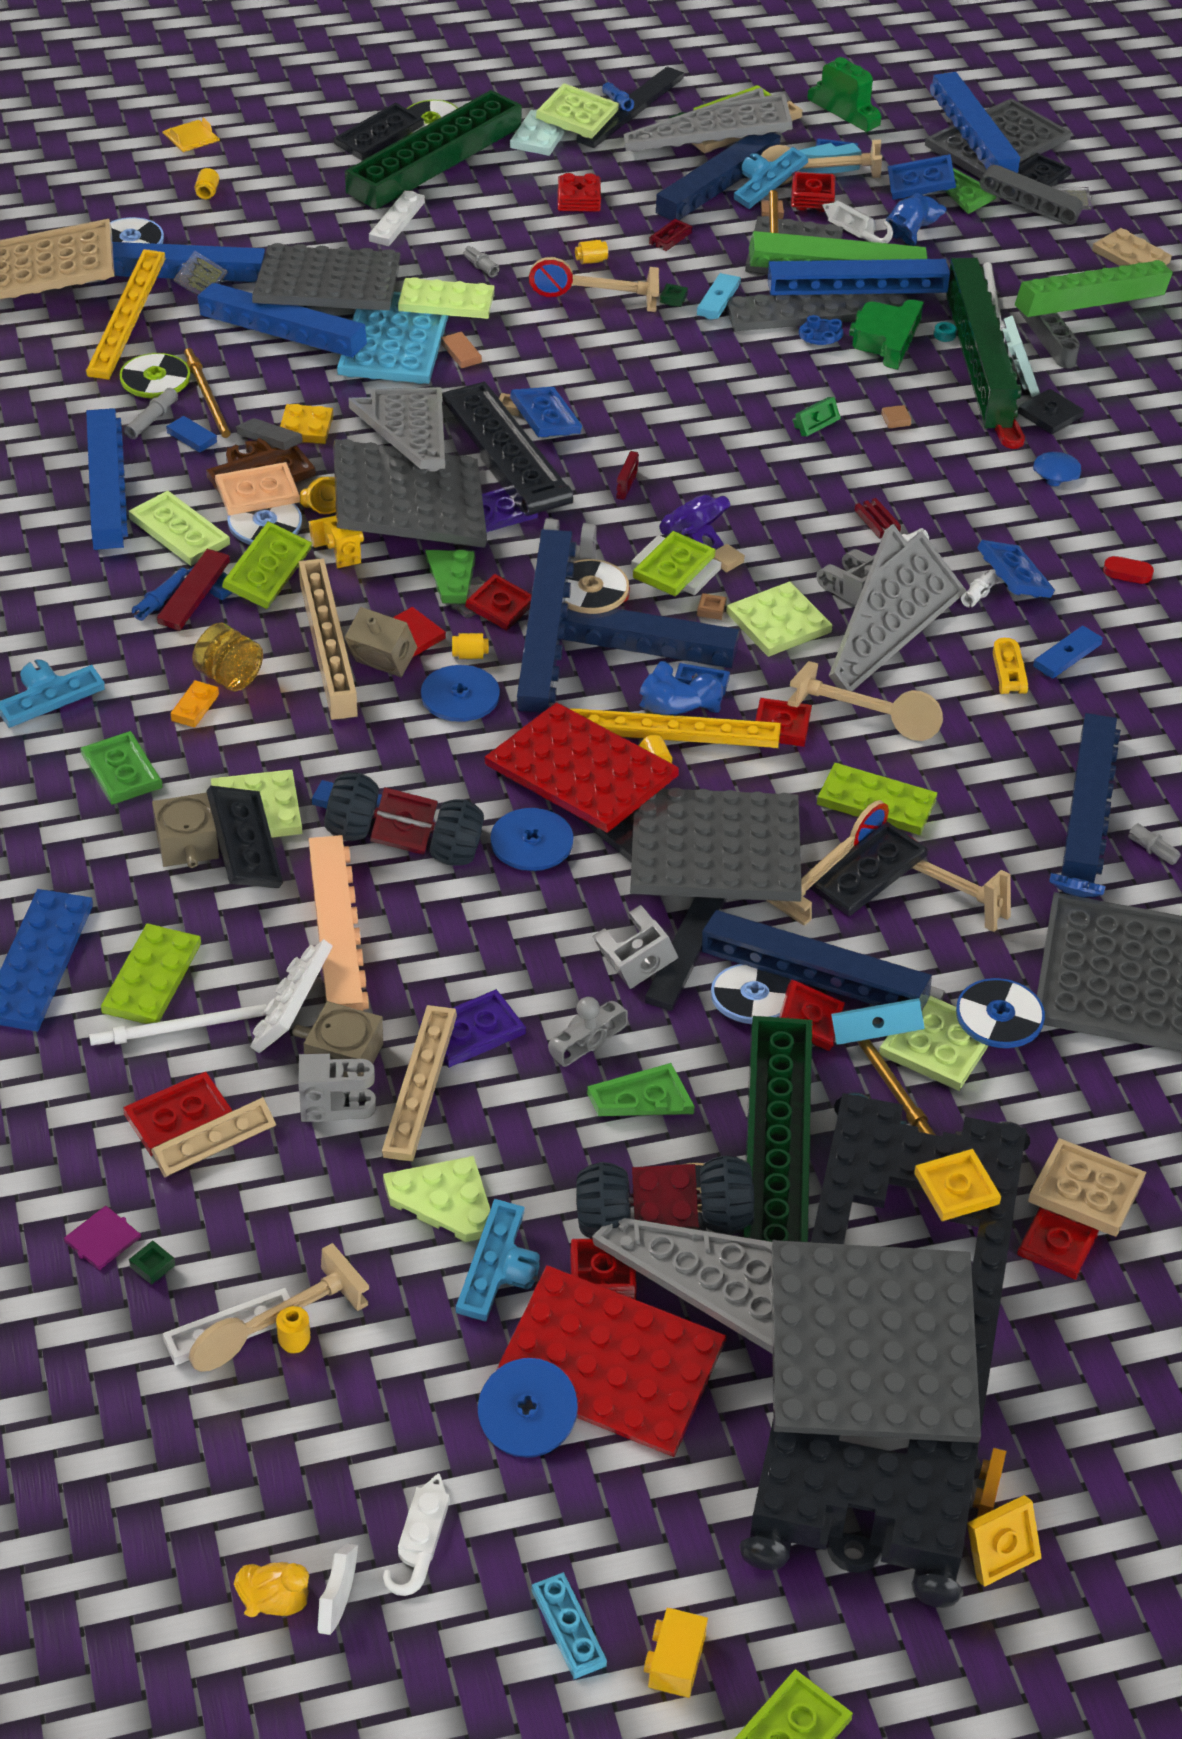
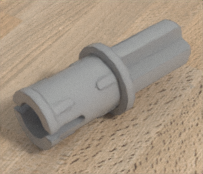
M470 246L465 248L463 252L464 257L471 261L476 269L483 270L490 277H495L499 273V265L491 261L486 253H480Z
M1139 823L1135 824L1130 830L1128 837L1142 845L1147 853H1154L1171 865H1174L1180 858L1181 854L1179 851L1163 841L1161 835H1155Z

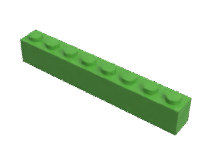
M753 231L749 244L750 266L768 268L769 261L927 259L926 247Z
M1154 260L1146 263L1121 265L1113 268L1023 281L1014 305L1026 317L1161 296L1165 295L1173 272L1164 262Z

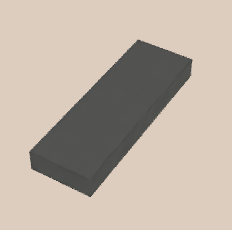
M256 418L236 426L237 434L256 441L260 438L270 446L282 450H287L303 442L301 433Z

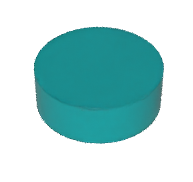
M940 322L935 325L933 335L939 341L950 342L956 338L957 328L952 323Z

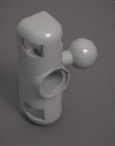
M593 997L581 998L576 1008L578 1014L570 1021L568 1028L549 1041L548 1049L551 1056L563 1067H566L589 1051L596 1050L604 1041L624 1029L628 1022V1011L615 1001H609L600 1006ZM611 1020L615 1027L607 1029L604 1024ZM565 1050H567L571 1054V1056L566 1059H564Z

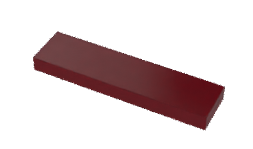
M207 548L157 616L158 624L180 631L230 563L229 555Z

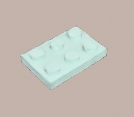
M531 110L510 140V148L550 156L566 130L537 119V110Z
M1012 315L1004 319L1007 328L1002 330L1008 342L1007 345L1024 391L1029 389L1030 395L1033 398L1039 395L1040 392Z

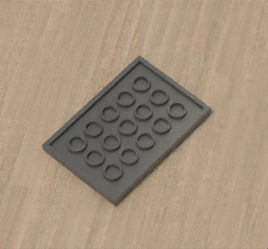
M1012 98L985 110L1019 154V164L1025 162L1036 153H1044L1071 138L1070 131ZM954 125L925 139V146L932 149L935 153L942 156L951 154L953 163L974 174L979 179L984 175L986 171L985 166Z

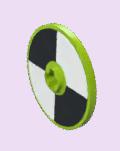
M425 100L417 102L406 109L424 119V126L417 129L419 130L456 110L458 107L443 100Z
M149 353L137 356L125 363L120 371V382L123 388L133 395L144 398H158L167 388H172L178 393L190 381V369L187 363L179 357L165 353Z

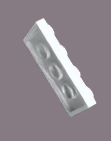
M323 939L315 947L310 945L300 959L296 957L289 964L286 970L289 973L288 977L279 983L275 990L278 993L276 999L274 998L264 1010V1013L267 1014L266 1018L261 1020L253 1031L255 1038L250 1047L256 1052L261 1053L289 1030L333 947L326 940Z

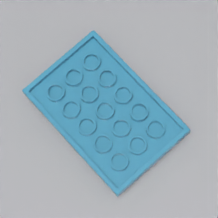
M394 292L390 311L356 309L352 321L365 324L367 344L354 357L341 355L337 366V374L347 377L429 384L441 344V337H443L449 315L398 311L401 292Z

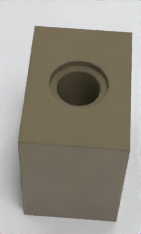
M360 607L345 635L346 642L356 662L401 678L417 649L415 640L406 622Z
M207 792L152 801L155 830L163 867L187 864L188 867L194 868L198 866L199 861L219 858L217 833Z
M327 1001L312 1028L296 1024L293 1027L292 1033L294 1036L306 1039L304 1042V1054H330V1059H366L373 1064L383 1046V1018L379 1015ZM359 1072L358 1076H364V1072Z

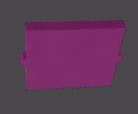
M105 1205L65 1236L64 1242L78 1253L80 1259H86L100 1271L141 1238V1234L127 1223L125 1217H119Z

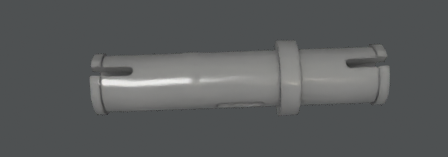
M167 388L158 398H153L149 406L130 424L124 427L125 434L131 439H136L158 416H163L167 412V408L178 400L177 392L172 388Z

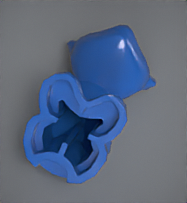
M915 193L912 197L899 201L886 218V221L893 228L892 237L896 239L901 238L906 244L915 246L917 244V232L920 227L937 221L946 212V207L940 205L933 198L923 196L920 193Z
M660 661L654 672L645 679L639 694L643 695L639 706L652 714L676 716L699 707L713 713H719L723 698V686L714 674H699L688 685L676 679L672 675L673 668L664 661Z

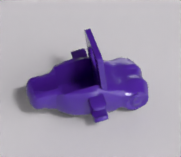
M706 494L697 496L693 500L679 506L671 514L665 515L659 525V529L666 536L672 531L682 533V535L688 534L691 539L703 544L702 536H707L712 541V548L717 550L724 546V543L710 524L730 507V501L726 496L717 498Z

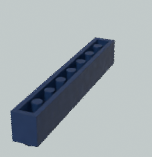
M774 132L760 136L755 134L747 135L657 193L655 213L671 221L682 219L744 178L742 164L745 158L754 153L761 156L769 147L780 145L781 136Z
M541 529L517 692L518 711L543 713L551 706V703H556L557 688L553 687V684L559 681L560 667L556 666L557 660H562L563 646L559 645V641L565 638V624H562V620L568 617V603H565V598H570L571 583L568 582V577L573 578L574 562H571V557H576L577 542H572V531Z
M616 608L596 614L580 613L568 609L567 619L562 620V624H565L564 640L726 668L733 667L738 649L739 629Z
M1085 713L1061 875L1067 876V879L1075 877L1087 880L1089 883H1094L1096 874H1102L1104 858H1099V855L1104 856L1107 839H1102V836H1107L1109 820H1104V817L1109 818L1111 802L1107 801V799H1111L1114 783H1109V781L1114 780L1116 765H1111V762L1116 763L1118 747H1114V745H1118L1121 730L1116 729L1117 718Z
M716 910L702 931V952L869 1004L878 1006L919 998L921 1010H923L930 998L931 974Z

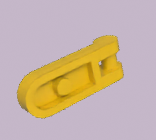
M1006 637L997 639L993 646V658L999 680L1000 694H1009L1010 691H1018V694H1027L1028 680L1018 642Z

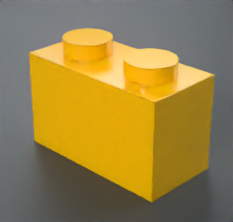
M666 1608L663 1621L657 1619L652 1637V1641L657 1642L655 1652L648 1651L644 1665V1672L649 1673L648 1688L690 1698L706 1638L708 1617Z

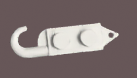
M836 200V203L822 205L829 217L828 221L843 227V229L868 242L887 244L892 239L893 228L887 221H884V225L887 227V234L884 238H879L874 235L875 221L868 215Z
M440 1474L434 1476L422 1488L416 1487L398 1545V1555L401 1561L414 1567L410 1581L402 1585L396 1584L391 1579V1571L388 1569L384 1571V1584L390 1592L396 1595L407 1596L414 1594L425 1581L450 1502V1494H446Z

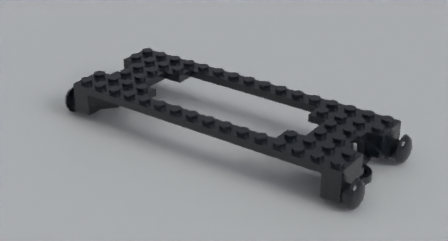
M843 1093L834 1104V1111L838 1117L811 1243L844 1244L852 1202L884 1208L888 1184L924 1191L914 1174L916 1165L970 1149L974 1150L1001 1195L999 1205L947 1220L978 1227L972 1264V1286L980 1427H982L1023 1151L1028 1149L1030 1145V1137L1026 1131L1027 1128H1023L1021 1125L1013 1122L1001 1121L996 1123L965 1117L962 1132L956 1131L955 1134L943 1132L942 1136L918 1132V1127L906 1125L907 1121L901 1120L902 1104L871 1099L862 1093ZM772 1422L753 1511L750 1538L741 1541L739 1545L740 1553L745 1562L761 1570L773 1571L782 1568L788 1562L791 1543L826 1550L827 1545L831 1560L839 1568L848 1572L861 1573L870 1570L878 1563L880 1557L883 1563L915 1569L914 1579L911 1582L912 1590L915 1597L924 1604L932 1607L946 1608L954 1606L963 1596V1589L956 1580L962 1559L979 1443L909 1439L907 1454L840 1441V1435L774 1432V1422ZM848 1507L875 1512L871 1538L843 1532ZM849 1548H855L863 1556L859 1559H851L845 1555L844 1551Z

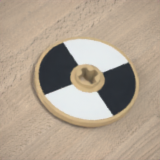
M595 559L574 561L573 578L568 577V582L571 583L570 598H565V603H568V609L580 613L596 614L613 610L621 605L628 596V578L619 567L606 561Z

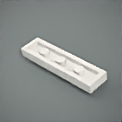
M404 191L369 233V242L390 246L425 203V195L414 191Z
M286 1288L163 1333L164 1343L174 1365L189 1361L188 1357L191 1347L196 1339L210 1326L226 1318H238L247 1323L259 1314L288 1300L290 1296ZM274 1323L260 1331H257L249 1335L247 1338L274 1329L277 1327L276 1323Z

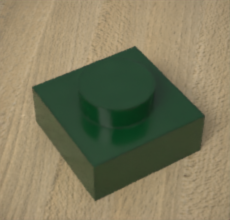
M666 283L660 295V303L673 307H682L688 295V287Z
M152 1240L129 1259V1264L135 1272L152 1285L175 1266V1258Z

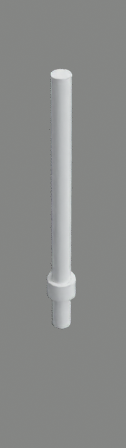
M986 262L983 268L985 279L988 281V292L992 294V305L996 306V318L1000 319V331H1003L1005 323L1001 319L992 264Z
M261 1004L125 1028L124 1025L112 1027L111 1031L89 1034L90 1045L94 1046L111 1042L117 1045L127 1043L128 1039L267 1016L264 1013L267 1005Z

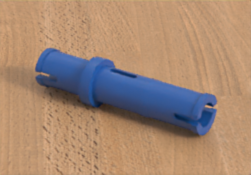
M610 82L602 86L603 94L607 95L614 102L619 103V108L626 111L633 109L634 101L629 98L625 91H620Z
M180 568L157 589L146 593L144 599L132 607V614L139 610L134 617L137 620L143 621L154 610L158 611L161 609L164 602L176 592L184 581V577L190 572L186 568Z

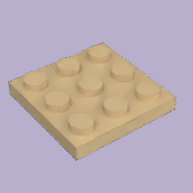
M1059 1138L1030 1192L1028 1202L1117 1237L1141 1188L1146 1172Z

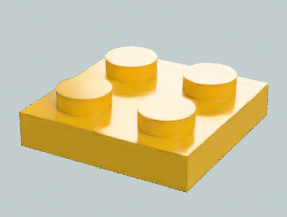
M286 404L280 427L301 433L303 442L326 444L333 419V408Z
M973 1149L915 1166L914 1174L941 1221L1000 1204L1001 1195Z
M1025 1495L967 1523L976 1579L984 1587L1042 1558L1033 1502Z

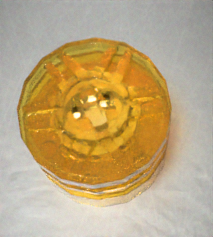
M216 623L206 629L199 637L193 651V665L197 671L214 679L226 689L236 692L247 687L257 676L263 661V649L259 643L247 636L241 635L239 631L228 624Z

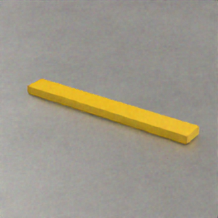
M143 249L86 369L87 377L110 380L166 259L165 252Z
M570 708V710L621 737L645 738L650 735H658L663 740L771 748H778L781 723Z

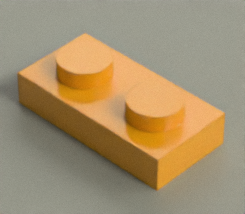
M194 680L171 711V721L195 728L219 696L218 687Z
M993 1448L990 1461L983 1459L979 1479L985 1480L984 1489L977 1487L972 1506L979 1509L977 1518L992 1511L994 1508L1006 1451Z

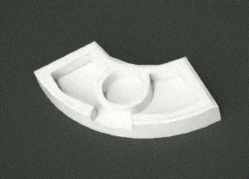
M346 1543L333 1555L332 1569L327 1587L319 1600L318 1633L330 1635L337 1627L343 1615L353 1583L358 1545Z

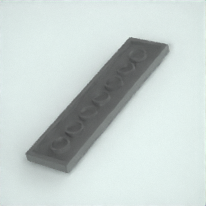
M903 293L758 294L756 296H736L730 298L725 308L735 332L802 326L807 322V317L817 315L820 319H839L842 322H854L858 310L862 311L867 302L874 301L901 307L906 300Z

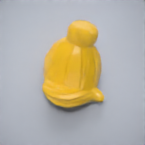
M320 477L311 482L307 489H303L300 492V504L303 507L312 508L320 514L336 512L335 477Z
M275 1562L261 1567L255 1564L244 1565L236 1574L234 1580L236 1591L246 1607L244 1614L248 1617H255L260 1612L269 1615L289 1616L301 1611L308 1601L309 1573L303 1565L288 1562Z

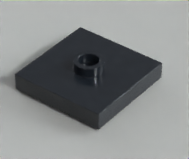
M1052 389L1044 391L1018 407L1020 415L1050 434H1054L1082 418L1085 411Z

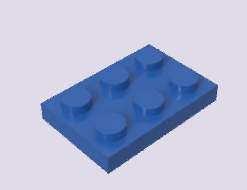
M951 154L888 166L892 200L910 197L915 193L924 195L956 188Z
M554 386L511 390V400L537 437L547 438L549 436L581 434V423Z
M981 540L977 549L984 556L983 559L995 569L996 575L1008 585L1010 592L1016 595H1031L1035 598H1039V596L1052 597L1055 589L1018 545Z

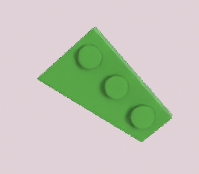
M953 168L956 188L945 190V192L967 214L996 199L995 195L985 192L981 188L979 181Z
M425 550L426 560L435 579L441 602L466 604L474 569L475 551Z
M672 1063L594 1084L587 1088V1095L598 1116L694 1114L695 1106Z

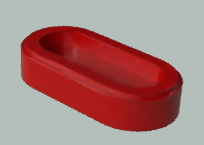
M1016 419L1013 420L1012 428H1002L1001 425H997L994 428L1003 446L1010 449H1018L1024 445L1025 436Z
M1111 556L1105 560L1103 572L1113 579L1145 584L1152 580L1154 568L1147 562Z

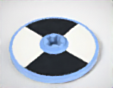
M129 217L110 222L112 242L163 244V230L157 223L151 220Z
M295 504L229 515L228 527L234 537L251 545L268 521L297 535L302 527V515Z
M737 964L726 968L715 977L711 986V999L715 1007L725 1016L738 1022L752 1024L753 1016L779 1017L791 979L747 965Z

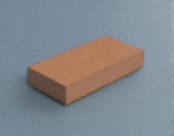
M462 332L441 337L442 346L460 368L482 363L481 354Z

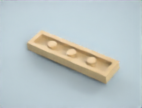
M260 1098L152 1148L151 1151L165 1178L274 1127L276 1123L264 1098Z

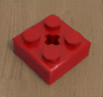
M793 173L791 206L800 211L808 208L825 212L822 205L834 203V174Z
M565 173L558 176L559 211H600L601 178L592 173L585 174L584 176Z
M593 1239L571 1240V1275L636 1300V1270L595 1246Z

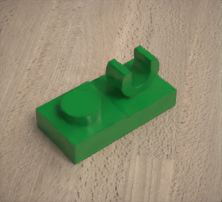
M827 397L796 413V418L792 419L794 428L800 429L801 436H809L838 421L841 417L835 397Z

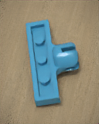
M794 147L790 148L773 162L766 160L757 153L750 154L742 164V174L750 179V181L734 192V200L748 209L752 208L767 196L770 191L776 189L790 178L794 172L808 163V156Z
M37 659L34 662L39 667V670H36L33 664L29 662L22 668L20 673L21 681L27 690L0 701V716L8 728H11L105 690V683L93 665L65 676H58L54 673L48 662Z
M494 1199L456 1305L457 1314L487 1322L497 1290L501 1285L509 1284L524 1289H529L533 1286L535 1282L533 1278L537 1276L539 1270L540 1255L537 1252L517 1247L514 1244L525 1213L524 1206Z

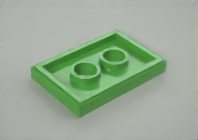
M131 731L81 747V755L111 805L163 788L162 780Z

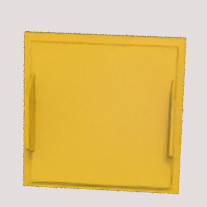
M204 117L202 122L195 120L163 131V134L182 152L220 141L212 132L211 124Z

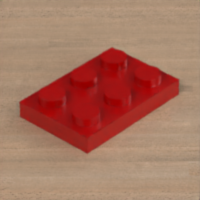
M206 1071L123 1107L126 1119L150 1156H153L152 1148L233 1111Z

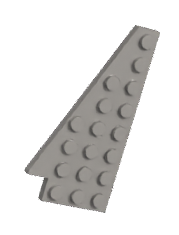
M758 88L625 133L624 142L626 151L638 152L648 148L660 149L663 146L670 145L677 147L685 143L700 144L708 140L721 141L725 138H743L746 135L753 134L760 136L769 132L783 133L793 129L785 94L764 96L763 89Z
M441 387L371 389V397L349 398V408L376 431V434L384 437L417 467L427 471L445 469Z
M894 524L885 530L829 674L837 688L852 692L966 592V589L922 531L906 542Z
M629 1218L618 1221L620 1225L617 1228L612 1229L613 1224L602 1226L592 1236L593 1243L598 1248L773 1354V1242Z

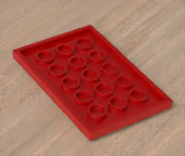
M557 702L484 757L486 766L606 833L679 775V769L674 764Z
M546 1265L497 1369L511 1361L523 1358H536L548 1361L559 1367L572 1382L578 1401V1419L675 1457L726 1342V1335Z

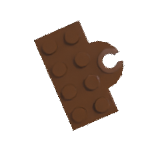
M260 438L257 441H245L247 453L239 452L237 444L231 448L227 447V463L206 469L207 478L218 492L215 475L285 462L288 465L294 482L316 476L315 467L297 445L287 450L272 449L266 441Z

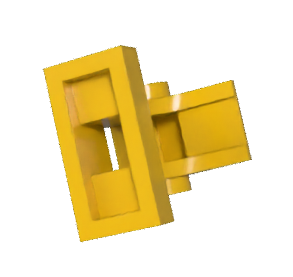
M336 516L308 521L312 546L315 548L327 545L329 549H333L337 569L361 563L360 542L364 541L362 531L337 528Z

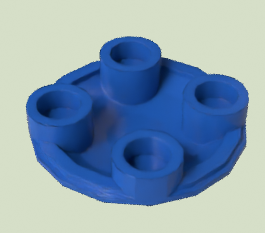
M812 315L807 317V322L799 328L798 334L807 343L827 345L839 341L843 337L844 330L842 328V321L839 319H820L819 316Z
M1047 452L1036 458L1033 470L1047 479V484L1059 486L1061 482L1079 479L1081 464L1071 455L1062 452Z
M1051 873L1049 882L1062 892L1084 898L1102 896L1106 888L1104 885L1089 883L1087 880L1075 877L1067 879V876Z

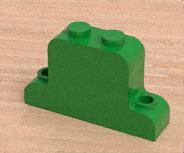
M838 57L824 65L822 81H818L816 86L808 90L807 100L865 132L881 125V113L878 108L871 104L873 84L871 74L862 69L861 66L855 65L843 57Z
M907 300L901 307L874 301L865 303L862 311L858 310L855 323L852 322L849 336H853L852 346L857 350L879 354L883 357L884 366L898 370L921 322L924 302Z

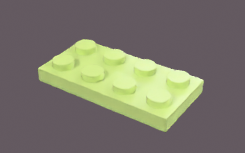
M416 277L405 278L398 302V311L488 319L494 296V285L484 283L472 284L462 281L448 282L439 279L425 280Z
M169 491L128 511L130 520L190 566L198 562L207 548L219 551L230 545V537Z

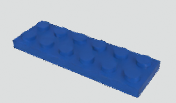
M37 889L0 969L1 1026L39 1031L93 907L92 897Z

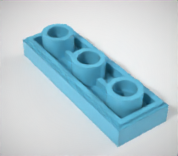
M719 273L697 307V315L711 320L718 319L727 306V302L741 284V277Z
M919 998L831 1014L837 1045L925 1029ZM876 1017H881L883 1019V1021L880 1024H874L872 1022L873 1019Z
M564 1572L532 1584L531 1591L573 1678L576 1679L606 1667L607 1659Z

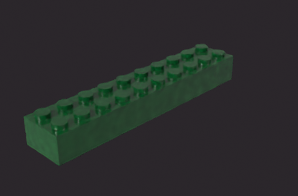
M493 90L484 93L345 170L346 194L376 210L392 200L397 199L404 191H411L516 131L522 124V105Z
M951 258L946 299L954 325L957 328L958 340L984 428H995L997 425H1001L1002 428H1012L1013 420L1018 416L1016 402L1021 397V386L1017 385V374L1012 369V358L1008 357V345L1004 344V333L1000 331V319L996 318V306L992 305V294L988 292V281L984 279V268L980 267L978 258Z
M753 1016L745 1161L749 1163L752 1170L755 1205L754 1222L752 1226L750 1224L744 1227L742 1237L768 1242H773V1240L808 1242L812 1020Z

